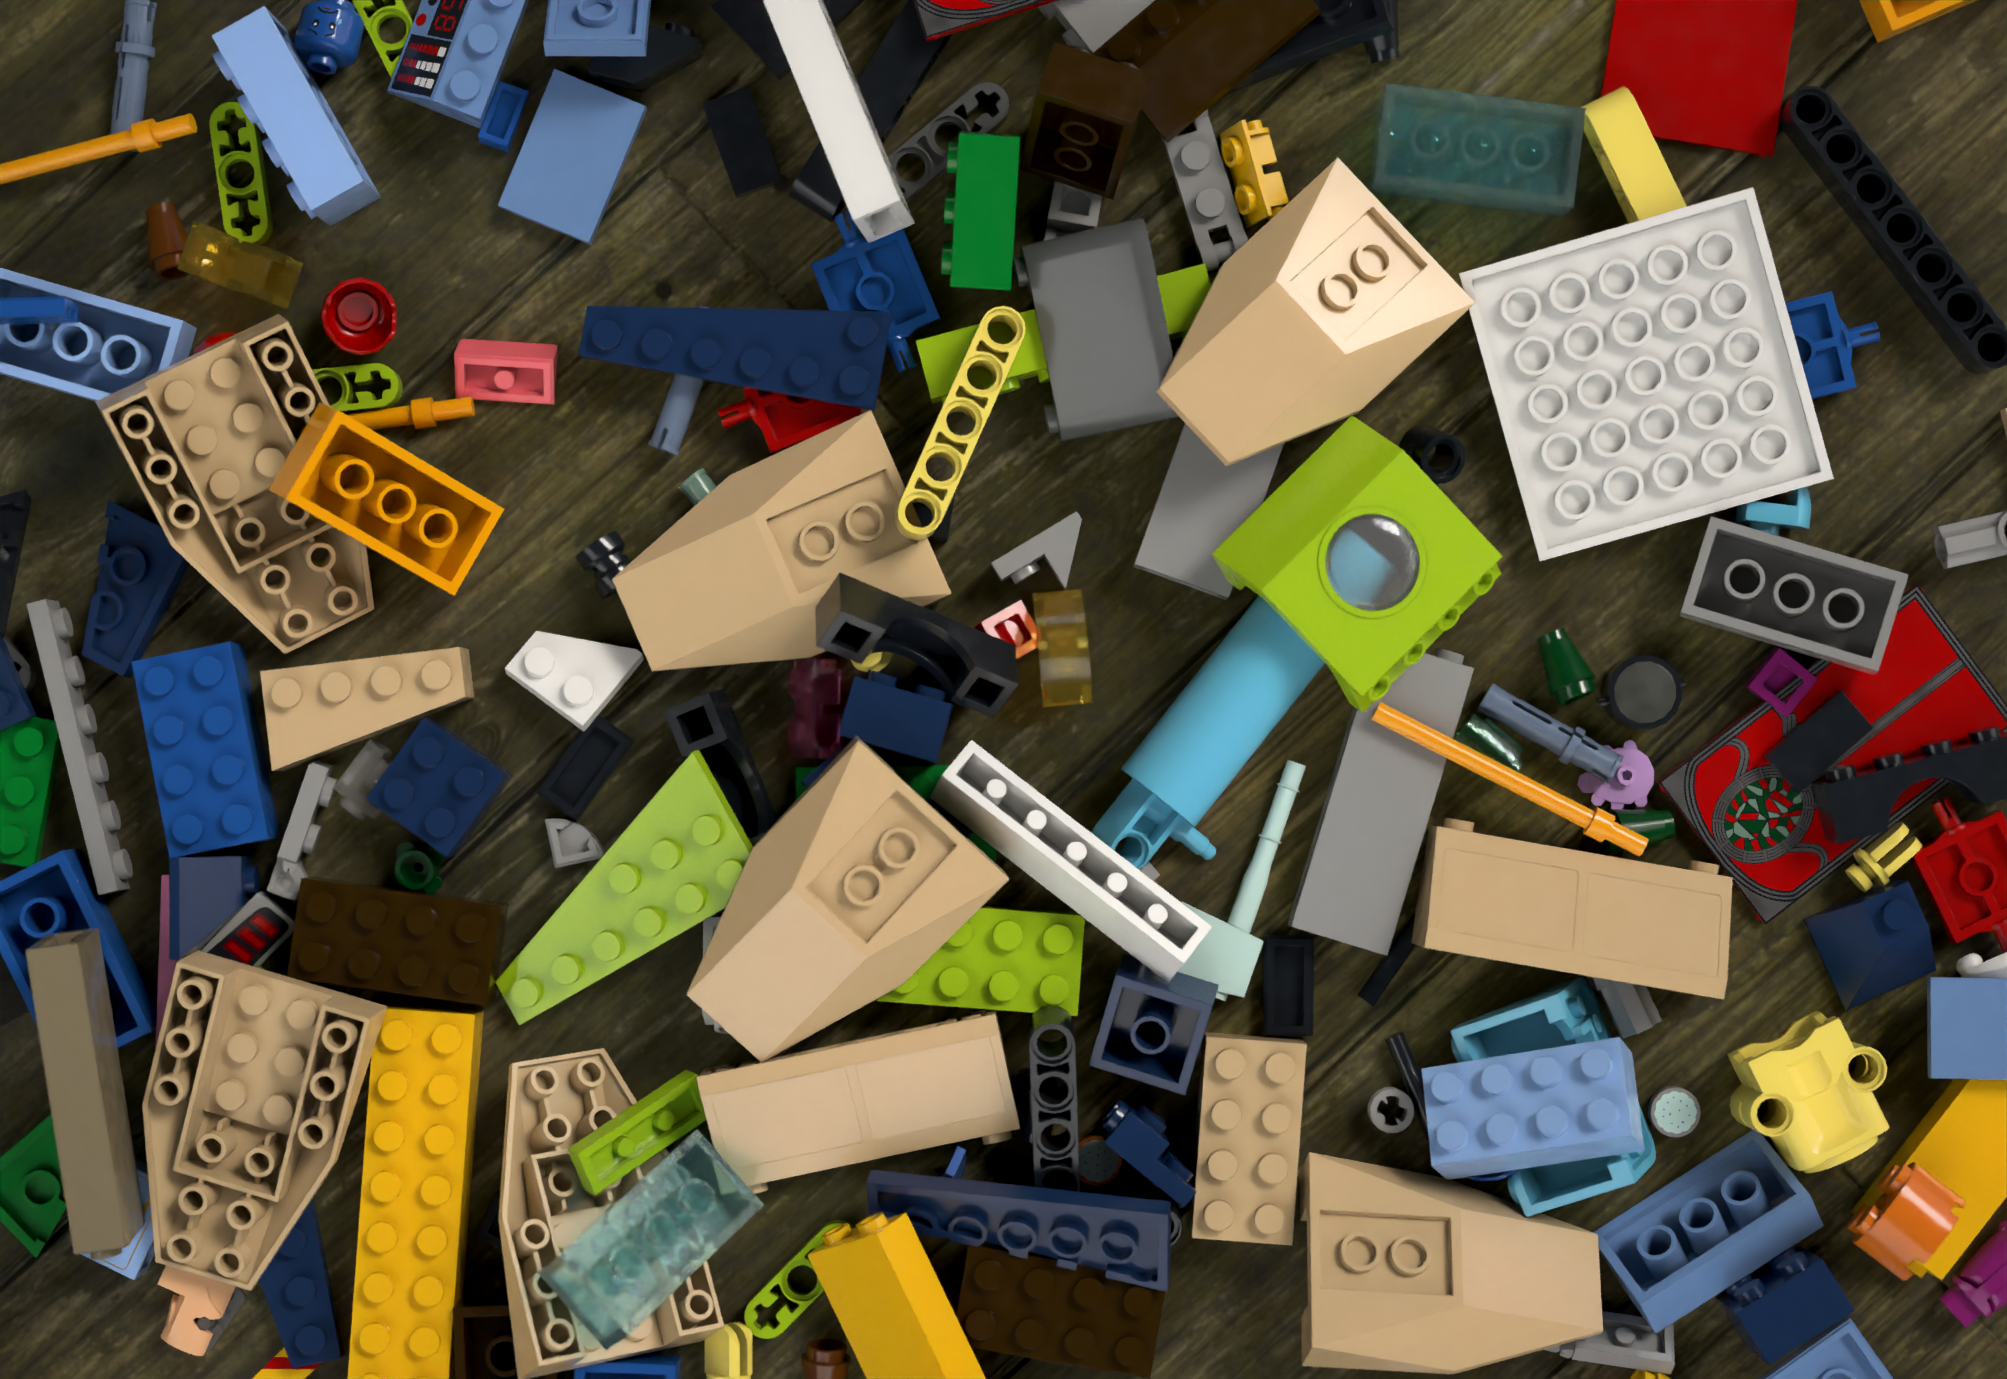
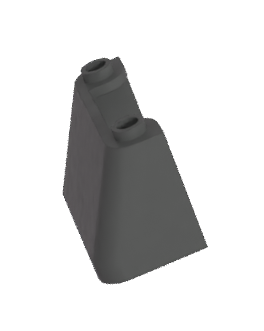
M1143 218L1020 246L1021 256L1013 258L1015 276L1018 287L1027 286L1030 295H1032L1052 390L1051 403L1043 405L1048 433H1057L1060 443L1178 418L1179 416L1156 392L1173 360V353L1150 241Z

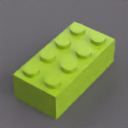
M982 906L903 985L877 998V1001L1034 1013L1043 1006L1054 1005L1065 1009L1070 1016H1078L1085 918L1074 912Z

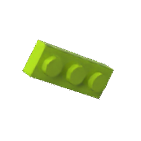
M687 1069L568 1148L585 1191L593 1195L598 1194L706 1120L697 1082L698 1075Z

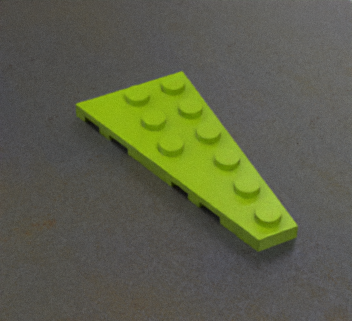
M699 750L693 751L497 979L496 984L519 1025L528 1022L725 909L753 846Z

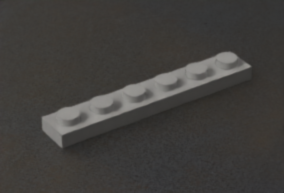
M44 599L28 603L26 605L98 895L112 894L130 889L128 878L133 876L132 863L127 850L120 849L116 830L121 828L120 814L113 800L108 801L104 782L109 780L108 766L104 755L101 752L96 753L92 733L97 732V722L90 704H84L80 685L85 684L84 669L79 657L72 656L68 637L73 636V625L70 615L65 607H60L59 601Z

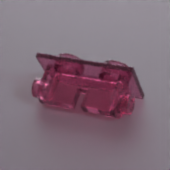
M795 659L794 669L791 670L788 681L789 694L791 698H794V718L790 720L788 726V742L790 747L793 748V758L828 759L835 753V749H840V735H838L840 714H823V704H840L841 669H836V659Z

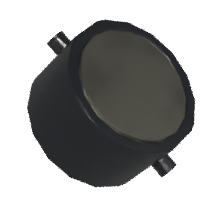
M1652 655L1628 657L1615 663L1606 673L1601 685V697L1596 698L1598 707H1604L1606 714L1622 727L1630 730L1654 729L1667 723L1677 713L1683 695L1681 688L1686 687V682L1684 678L1679 679L1676 670L1663 659Z

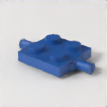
M846 211L845 215L851 231L848 230L841 213L835 216L834 220L837 223L845 245L833 255L811 263L830 311H879L892 313L886 347H888L897 374L906 372L899 354L900 352H902L907 366L911 370L917 366V363L914 361L906 339L916 330L940 321V316L904 229L868 243L853 221L850 212Z
M1832 291L1785 303L1811 398L1816 399L1856 388L1857 385L1851 366L1852 348L1879 342L1880 332L1860 336V334L1879 329L1877 323L1872 321L1868 324L1847 329L1845 323L1838 315Z

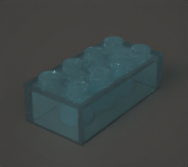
M1386 83L1380 94L1368 190L1371 193L1564 217L1574 207L1586 108Z
M696 1129L656 1163L545 1265L538 1274L604 1349L607 1350L628 1336L756 1214L764 1204Z

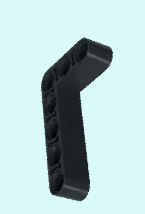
M1048 1005L1039 1008L1031 1016L1028 1026L1034 1187L1171 1201L1172 1246L1177 1242L1182 1231L1179 1204L1159 1187L1080 1190L1074 1024L1070 1014L1059 1006ZM1049 1029H1056L1064 1034L1061 1039L1055 1042H1047L1039 1037L1042 1032ZM1053 1076L1065 1080L1064 1085L1056 1089L1046 1088L1041 1084L1043 1080ZM1051 1124H1061L1067 1128L1065 1132L1059 1135H1049L1043 1131L1045 1127ZM1056 1170L1068 1174L1065 1179L1057 1182L1050 1181L1045 1177L1049 1172Z

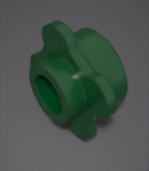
M412 841L400 843L396 848V855L399 858L396 861L395 874L393 876L396 886L403 890L423 888L427 893H434L442 886L439 868L445 856L432 846L428 848L415 846ZM416 863H421L423 865L422 871H417L415 869Z

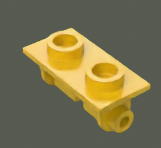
M1241 120L1219 134L1222 142V159L1229 167L1235 187L1234 200L1238 211L1243 216L1246 228H1250L1266 218L1270 221L1289 203L1280 171L1264 174L1262 166L1272 165L1277 162L1269 129L1267 127L1263 128L1261 120L1247 123L1246 120Z

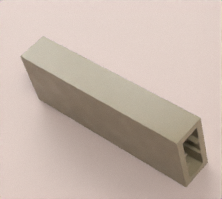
M98 927L48 934L26 950L74 1255L90 1253L91 1259H105L121 1254L122 1248H125L145 1224Z

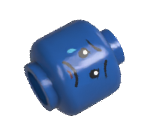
M317 0L310 2L301 11L294 39V48L301 57L307 60L306 65L311 70L322 74H334L336 69L348 68L356 62L364 32V21L356 13L355 6L347 0Z

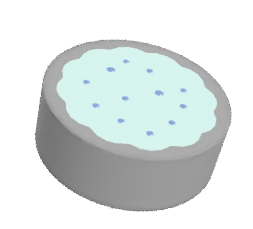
M1667 1086L1661 1088L1649 1101V1120L1657 1131L1666 1136H1685L1696 1128L1700 1120L1701 1111L1697 1099L1692 1093L1681 1087Z

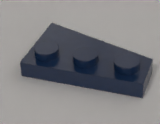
M108 500L105 518L109 519L105 545L100 544L98 563H101L97 592L91 597L82 655L124 677L132 678L134 673L131 661L141 660L190 563L171 546L160 525Z

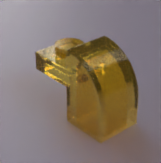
M193 222L177 269L219 288L263 303L288 309L303 262L271 248L240 240L208 225Z
M1082 589L1033 593L1043 707L1093 703L1089 645Z

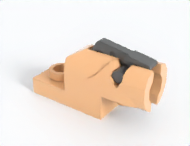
M166 1265L158 1285L178 1293L179 1296L175 1294L172 1296L166 1324L160 1337L166 1343L179 1350L195 1356H204L205 1352L208 1353L214 1349L246 1301L247 1296L242 1288Z

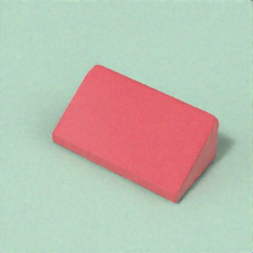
M476 339L459 340L454 353L455 398L472 396L473 400L554 405L558 346L554 344Z

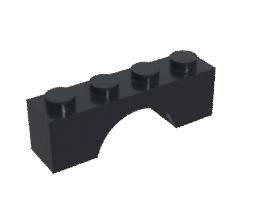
M843 573L837 575L815 607L817 647L862 664L866 657L877 652H890L909 658L921 665L937 679L950 701L991 718L995 717L1019 685L1015 645Z
M721 689L707 692L665 710V716L682 757L686 760L693 751H700L750 843L754 847L778 821V818L726 690Z
M1997 725L1982 727L1969 731V740L1951 745L1950 738L1938 739L1921 744L1922 753L1903 757L1902 751H1895L1873 757L1874 766L1855 770L1854 764H1846L1825 770V779L1811 782L1825 840L1840 844L1887 831L1890 813L1899 796L1913 784L1929 778L1940 777L1949 781L1958 788L1968 802L1985 805L2007 799V732H1999Z

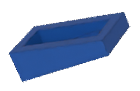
M499 81L478 135L480 143L509 153L529 97V91Z
M957 1146L941 1177L962 1179L965 1173L966 1149Z

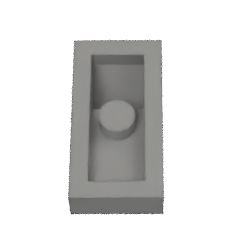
M1074 512L991 562V566L1000 581L1003 582L1011 577L1013 582L1017 584L1040 570L1036 561L1044 557L1060 585L1065 590L1082 522L1078 512Z

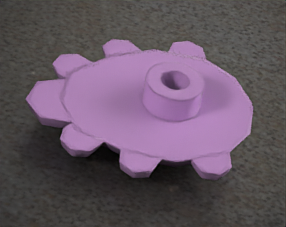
M1632 740L1624 742L1623 748L1613 749L1609 745H1603L1605 748L1624 756L1613 778L1606 784L1593 776V774L1586 772L1579 776L1577 785L1583 793H1593L1591 802L1595 806H1601L1606 800L1611 802V809H1623L1624 804H1631L1633 802L1637 807H1644L1647 804V795L1654 784V768L1648 756L1639 751L1636 743Z

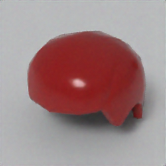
M362 277L342 280L324 298L321 311L323 329L340 350L358 356L376 353L393 339L397 331V308L392 295L379 282Z

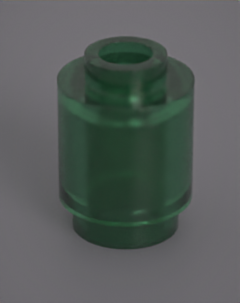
M1473 713L1454 734V740L1517 772L1525 763L1519 757L1524 748L1488 717L1482 720ZM1482 777L1491 786L1495 784L1494 782Z

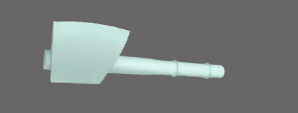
M1287 760L1280 782L1276 783L1278 785L1262 833L1258 835L1260 837L1242 879L1228 922L1207 914L1183 901L1181 902L1211 925L1212 928L1178 972L1219 984L1215 996L1217 999L1226 1001L1228 994L1244 997L1264 942L1251 935L1250 931L1268 883L1271 864L1277 847L1282 843L1280 839L1297 792H1300L1298 788L1306 768L1302 764Z

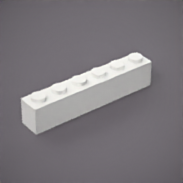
M972 740L942 774L930 796L938 805L1167 983L1170 982L1212 928L1211 925Z

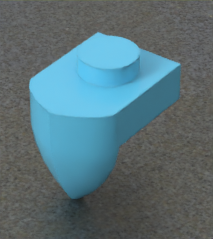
M1808 486L1789 491L1787 505L1753 501L1737 506L1735 523L1749 525V528L1779 536L1780 529L1809 530L1811 499Z

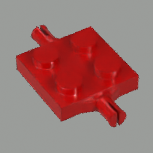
M744 388L745 400L722 409H717L724 429L752 418L761 428L771 454L792 447L862 414L861 409L749 388Z
M1950 796L1938 799L1939 801L1932 802L1930 807H1932L1943 831L1931 842L1923 845L1920 851L1910 860L1951 943H1958L1979 932L1993 931L2003 953L2007 952V820L2002 810H1995L1974 821L1961 822L1950 800Z

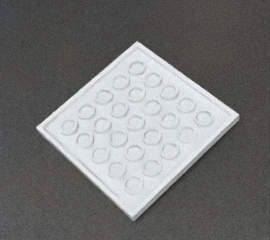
M1753 187L1459 273L1463 290L1475 302L1469 308V312L1539 561L1834 479Z

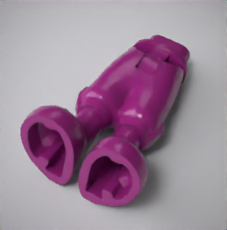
M2007 1219L2000 1222L1997 1227L1998 1230L1966 1262L1957 1273L1958 1277L1954 1275L1951 1278L1955 1284L1939 1297L1941 1302L1965 1328L1982 1314L1986 1318H1990L1993 1312L2007 1305Z

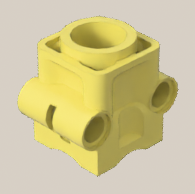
M1815 1011L1792 1022L1789 1028L1775 1040L1765 1043H1749L1727 1054L1742 1084L1734 1090L1730 1097L1729 1106L1731 1114L1742 1125L1765 1136H1770L1779 1157L1787 1166L1797 1171H1803L1807 1174L1815 1173L1842 1164L1867 1151L1878 1141L1877 1136L1890 1128L1872 1092L1881 1086L1886 1078V1061L1877 1050L1850 1041L1838 1017L1826 1018L1823 1013ZM1856 1057V1067L1849 1074V1063L1852 1058ZM1767 1100V1110L1758 1119L1757 1109L1760 1103Z

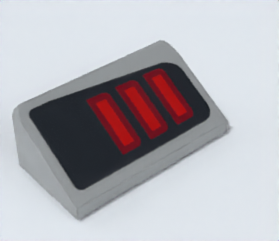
M266 891L258 892L201 951L253 967L262 966L293 934L295 919Z

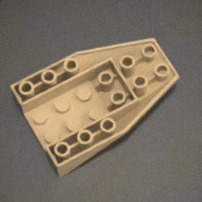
M1337 158L1223 263L1156 392L1222 463L1228 466L1359 413L1472 307L1475 302L1351 170Z
M280 314L95 402L171 546L284 654L374 610L366 546L269 491L318 404L323 403L330 406L289 322Z
M871 410L729 475L612 578V582L652 672L807 659L827 651L816 646L815 607L839 573L848 575L924 608L944 601L952 594L928 538L923 540L908 539L896 527V508L905 491V486ZM913 504L908 505L905 510L906 519L914 527L921 528L922 525Z
M855 736L752 848L687 991V996L762 1063L903 985L1009 880V877L1005 871L969 838L966 839L905 783L858 736Z
M199 950L177 961L142 1104L155 1262L249 1291L256 1286L338 1159L388 1006Z
M604 1048L515 1062L509 1066L498 1220L518 1379L538 1377L701 1342L725 1327L688 1186L666 1148L596 1195L585 1191L568 1148L637 1102Z
M1312 1152L1308 1153L1299 1173L1300 1221H1307L1308 1305L1301 1316L1302 1366L1456 1374L1602 1333L1603 1317L1598 1234L1542 1213L1525 1217L1521 1205L1451 1179L1446 1180L1443 1177Z

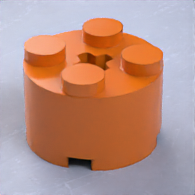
M1915 1162L1910 1163L1908 1166L1902 1164L1900 1167L1897 1164L1891 1166L1877 1185V1188L1883 1194L1870 1207L1863 1204L1847 1224V1228L1854 1233L1852 1242L1902 1281L1909 1279L1914 1274L1906 1267L1915 1258L1922 1264H1925L1948 1236L1958 1220V1217L1951 1212L1952 1208H1964L1966 1204L1962 1197Z

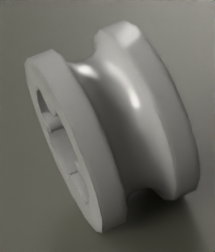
M1383 1087L1371 1095L1367 1104V1113L1371 1122L1379 1130L1386 1133H1398L1405 1130L1411 1124L1414 1117V1106L1411 1098L1402 1090L1396 1087ZM1388 1096H1396L1397 1105L1404 1108L1400 1119L1394 1116V1123H1385V1116L1377 1111L1381 1101L1386 1104L1388 1103L1386 1099Z

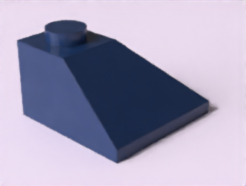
M192 855L169 858V960H180L197 950L201 951L252 899V895H256L259 892L258 866H252V855Z
M1893 879L1884 887L1879 885L1803 919L1840 1004L1845 1011L1936 971L1929 926L1909 881Z

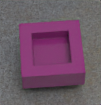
M1774 648L1744 686L1760 700H1765L1787 718L1818 679L1781 648ZM1794 676L1800 677L1803 682L1785 703L1773 694V692Z

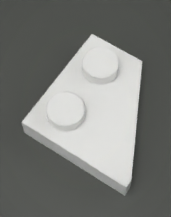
M536 631L505 667V671L508 676L579 729L585 731L643 662L644 657L643 653L637 649Z

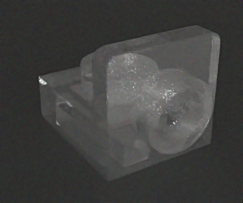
M369 740L333 787L335 791L343 796L339 804L361 820L366 815L372 818H379L384 813L367 801L366 797L368 795L363 792L367 786L373 789L389 766L385 761L392 751L377 740Z

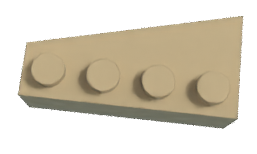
M462 647L260 671L272 771L291 769L309 760L330 754L348 745L377 736L390 729L474 698L469 649Z

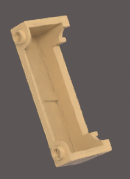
M1451 818L1444 819L1443 827L1430 825L1411 943L1428 949L1724 999L1728 979L1733 877L1718 875L1719 865L1689 860L1687 870L1473 832L1474 822Z
M984 1009L971 1012L972 1015L961 1017V1021H957V1017L949 1018L946 1021L772 1057L762 1063L759 1060L753 1062L752 1060L745 1061L738 1068L735 1065L730 1066L729 1063L705 1068L697 1076V1082L725 1191L738 1188L739 1196H747L767 1191V1182L978 1137H982L984 1145L1012 1139L1011 1130L1020 1129V1122L997 1011Z

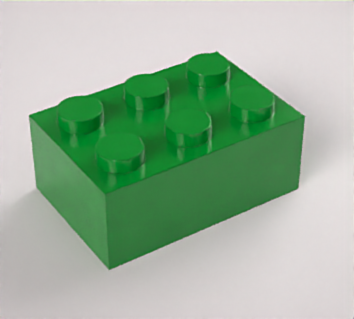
M961 131L958 142H949L947 173L957 174L956 192L946 193L944 224H954L953 242H944L941 274L951 275L950 287L1011 290L1021 135Z

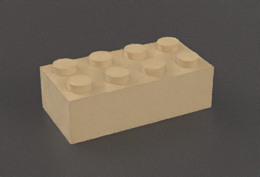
M1204 1032L1193 1162L1194 1175L1192 1176V1183L1196 1193L1191 1198L1189 1233L1192 1238L1292 1245L1307 1044L1302 1039Z

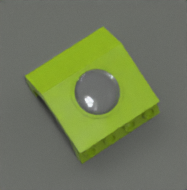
M1353 415L1212 553L1226 580L1239 590L1246 585L1263 598L1323 660L1334 674L1349 703L1362 713L1375 701L1381 699L1388 692L1391 684L1409 666L1416 664L1423 657L1426 649L1444 631L1451 629L1459 620L1460 615L1479 596L1486 594L1492 588L1495 580L1501 575L1497 562L1503 557L1403 449Z

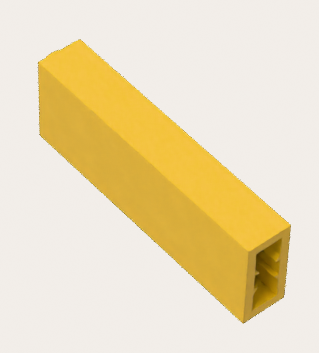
M1953 1079L1851 1210V1213L1855 1214L1863 1204L1870 1207L1876 1203L1883 1194L1877 1188V1185L1894 1164L1900 1167L1902 1164L1908 1166L1910 1163L1915 1162L1962 1197L1966 1204L1964 1208H1952L1951 1212L1958 1217V1220L1942 1244L1925 1264H1922L1915 1258L1906 1267L1921 1279L1928 1272L1934 1277L1943 1280L2007 1197V1080Z
M880 1212L860 1221L856 1228L851 1229L849 1223H843L828 1230L821 1236L824 1243L807 1254L867 1379H986L907 1213L886 1218L884 1213Z

